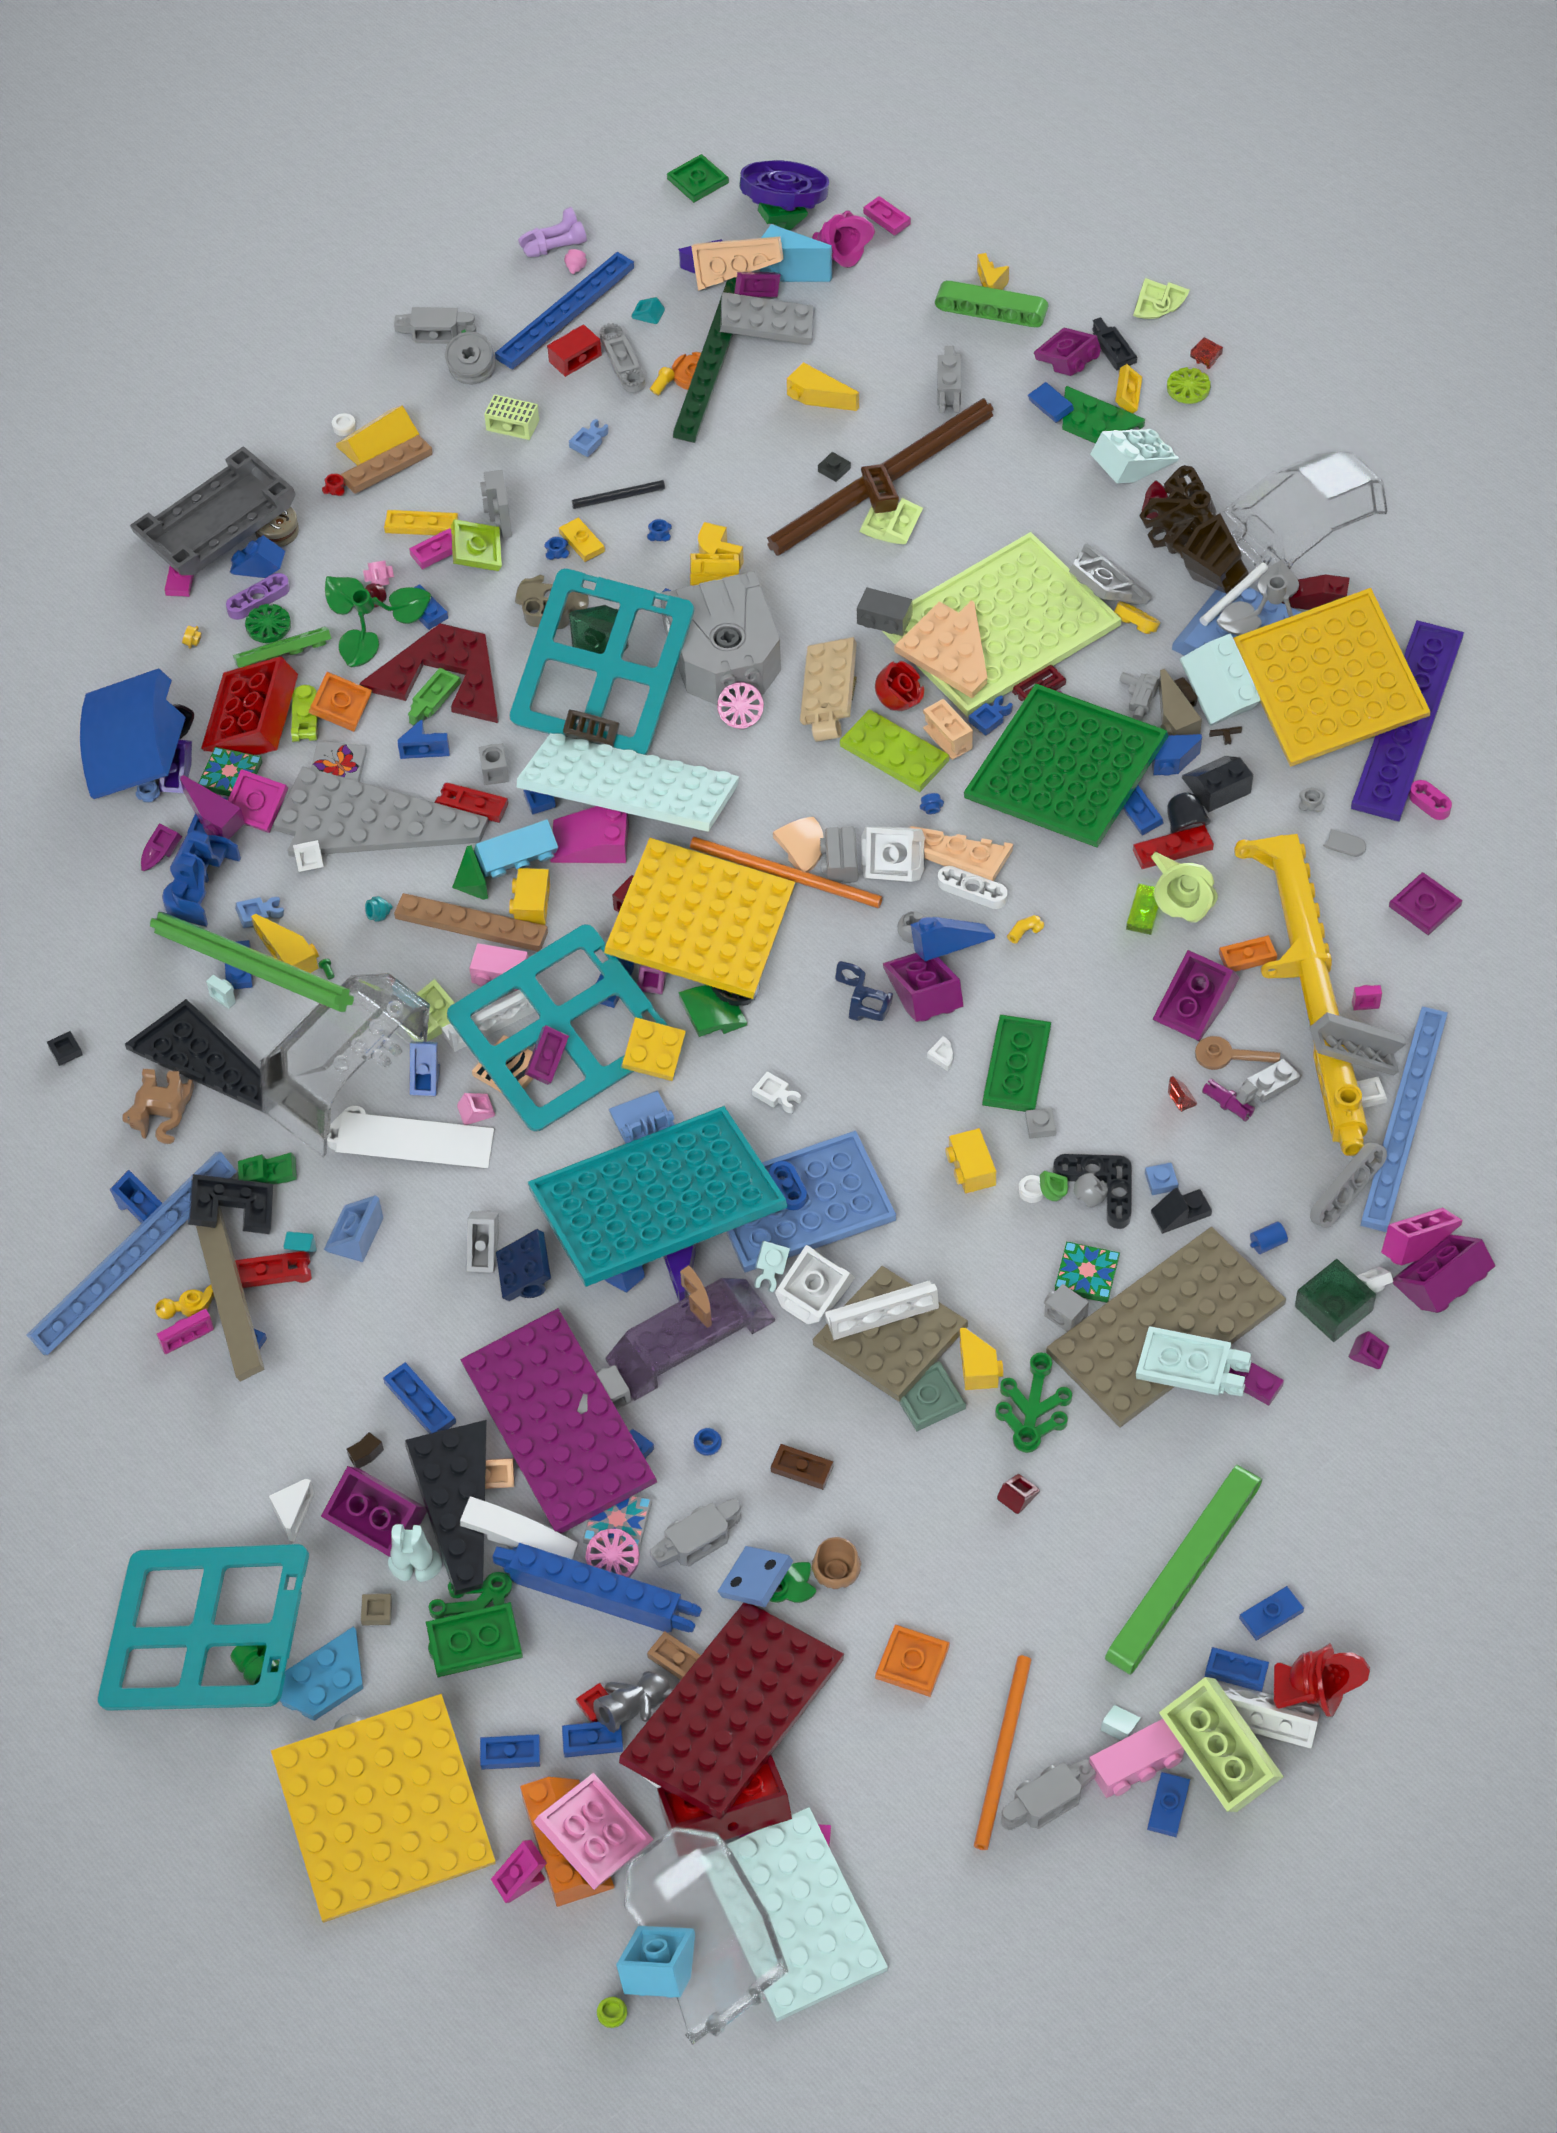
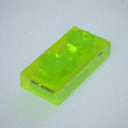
M1138 883L1126 930L1152 934L1159 906L1154 898L1155 887Z

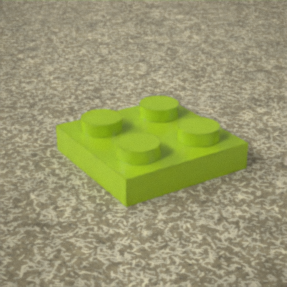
M454 519L451 524L453 564L499 571L502 567L499 527Z

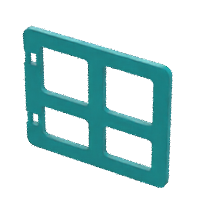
M567 568L561 569L556 574L509 714L510 720L520 727L546 734L558 733L565 736L563 728L566 720L531 711L546 662L548 660L561 662L597 672L584 713L601 718L603 717L613 683L617 678L650 687L635 735L627 737L617 734L613 747L622 750H633L636 753L647 755L695 612L693 604L689 600L664 595L656 591L602 577H595ZM584 581L596 583L595 589L583 588ZM571 592H578L620 604L604 653L598 654L554 642L568 595ZM655 599L667 601L665 609L653 606ZM639 610L658 613L673 619L659 663L655 668L622 660L636 614ZM589 722L585 723L583 733L587 732ZM596 724L593 733L594 736L597 735L599 724ZM604 730L602 738H607L608 731Z
M588 924L581 925L452 1004L447 1010L448 1021L526 1126L532 1131L543 1130L634 1072L621 1068L625 1055L607 1066L600 1065L570 1023L616 995L623 1001L634 1017L644 1019L642 1014L648 1011L656 1021L655 1023L668 1026L617 957L605 954L608 960L604 963L599 960L595 952L600 949L604 952L606 943L595 928ZM584 950L604 978L564 1004L556 1005L535 977L575 951ZM519 989L540 1018L498 1045L493 1046L476 1026L471 1016L512 990ZM547 1025L569 1036L564 1049L583 1073L585 1080L544 1106L538 1107L508 1069L506 1062L535 1045L542 1027Z
M301 1544L139 1550L133 1553L128 1562L98 1694V1704L107 1711L271 1707L276 1705L282 1696L286 1676L285 1670L290 1656L302 1596L301 1589L308 1566V1550ZM283 1566L273 1617L269 1623L214 1625L224 1575L227 1569ZM204 1569L194 1618L190 1625L136 1627L146 1578L149 1572ZM290 1577H296L294 1590H287ZM267 1645L260 1681L256 1685L201 1686L210 1648ZM187 1648L180 1683L176 1687L122 1688L129 1654L132 1650ZM280 1659L278 1672H270L272 1661Z

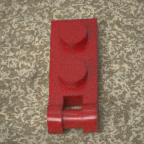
M451 783L443 784L440 791L441 796H438L434 802L488 817L489 821L500 823L508 806V798Z
M305 1251L235 1260L242 1288L293 1281L306 1283L312 1279L311 1270L308 1268L310 1254ZM296 1265L297 1268L289 1269V1266Z

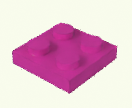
M241 769L228 801L241 808L245 825L270 833L288 787L285 784Z

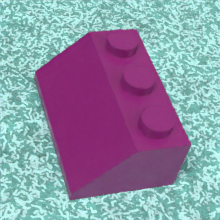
M1450 1234L1420 1260L1414 1261L1395 1276L1392 1283L1421 1310L1439 1313L1449 1307V1303L1454 1299L1466 1294L1468 1288L1475 1282L1486 1278L1488 1272L1496 1265L1482 1239Z
M347 1466L321 1517L391 1557V1532L393 1526L403 1524L405 1530H413L414 1525L420 1526L427 1511L424 1505L359 1468Z

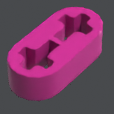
M1417 780L1412 783L1409 794L1412 803L1436 820H1444L1449 817L1452 807L1449 797L1425 780Z

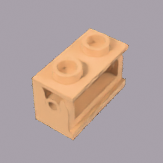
M944 699L923 710L925 722L928 724L923 729L945 753L949 754L951 760L972 749L973 730Z

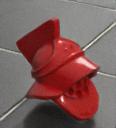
M1331 1643L1315 1652L1309 1651L1300 1654L1292 1667L1283 1663H1276L1274 1665L1276 1708H1284L1304 1701L1307 1704L1317 1705L1318 1703L1327 1717H1333L1342 1701L1343 1694L1360 1687L1368 1680L1370 1666L1363 1657L1353 1652L1334 1654Z

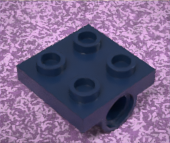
M535 1229L496 1251L503 1299L510 1302L519 1296L535 1298L545 1292V1282L551 1279L544 1232Z

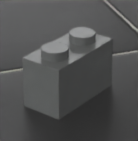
M866 587L857 606L858 625L885 631L889 634L903 636L912 617V599Z

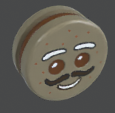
M290 506L289 509L274 518L270 523L255 532L257 539L264 535L279 547L293 542L299 533L295 510Z

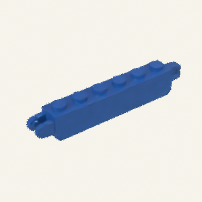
M519 1543L518 1547H513L512 1550L497 1546L492 1556L494 1564L504 1567V1572L510 1574L511 1580L518 1585L663 1632H672L673 1628L692 1633L696 1626L695 1623L680 1617L679 1613L698 1617L702 1611L697 1604L682 1600L681 1594Z

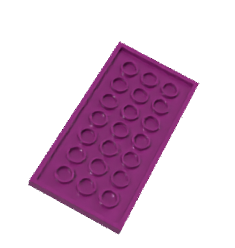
M559 1308L460 1359L554 1531L562 1534L657 1483L654 1473ZM583 1394H586L587 1411L580 1414L577 1409Z

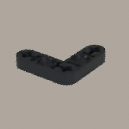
M1061 1154L1055 1158L1053 1173L1065 1176L1071 1182H1076L1080 1176L1090 1173L1085 1169L1087 1165H1097L1100 1170L1094 1176L1100 1182L1103 1180L1107 1183L1108 1188L1107 1223L1116 1229H1123L1130 1224L1132 1213V1165L1128 1158L1119 1155ZM1064 1164L1068 1165L1067 1171L1063 1170L1062 1166ZM1077 1164H1080V1172H1077ZM1116 1166L1122 1167V1179H1117ZM1119 1187L1123 1188L1127 1193L1122 1197H1117L1113 1195L1112 1190ZM1117 1206H1122V1218H1117L1116 1216Z

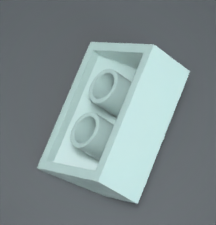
M1231 633L1212 640L1179 659L1210 726L1254 709L1261 701Z

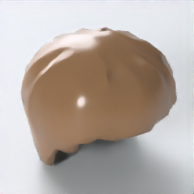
M832 1537L824 1540L818 1546L811 1568L815 1578L821 1585L827 1588L840 1589L842 1587L846 1588L856 1581L861 1571V1560L855 1546L850 1541L840 1537Z

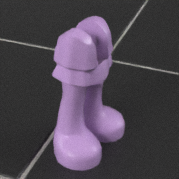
M572 207L566 208L563 211V218L559 224L542 229L535 228L518 239L527 257H539L541 254L548 255V250L573 244L579 245L587 241L584 227L580 221L577 222Z

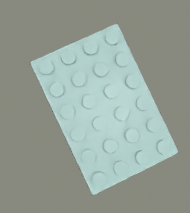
M810 1807L793 1814L791 1820L759 1829L700 1856L702 1865L777 2022L888 1971V1966Z

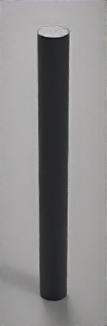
M664 480L573 499L571 500L572 507L577 509L665 489Z

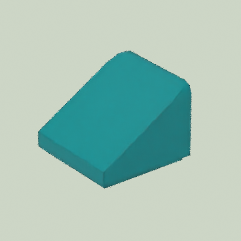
M657 297L640 300L631 317L643 322L658 324L665 308Z
M290 1231L286 1233L284 1249L316 1252L317 1247L313 1234Z

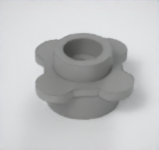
M1307 788L1299 793L1301 798L1299 803L1300 810L1321 812L1324 809L1322 804L1324 793L1319 789Z

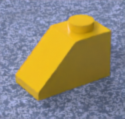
M960 1328L959 1343L965 1390L998 1388L999 1377H1003L1002 1360H997L996 1350L968 1329Z

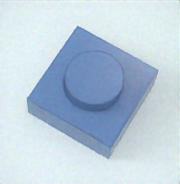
M1172 1163L1145 1168V1176L1152 1195L1171 1192L1178 1187L1179 1184Z

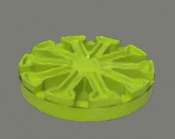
M1180 368L1178 371L1172 372L1167 380L1168 394L1174 400L1181 403H1198L1204 400L1210 392L1211 382L1208 375L1202 373L1197 368Z

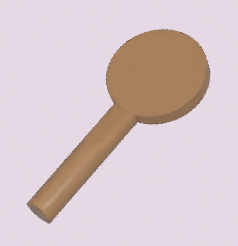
M1217 1036L1202 1039L1195 1049L1197 1062L1204 1068L1211 1070L1224 1068L1231 1060L1271 1063L1280 1061L1279 1052L1232 1049L1227 1040Z

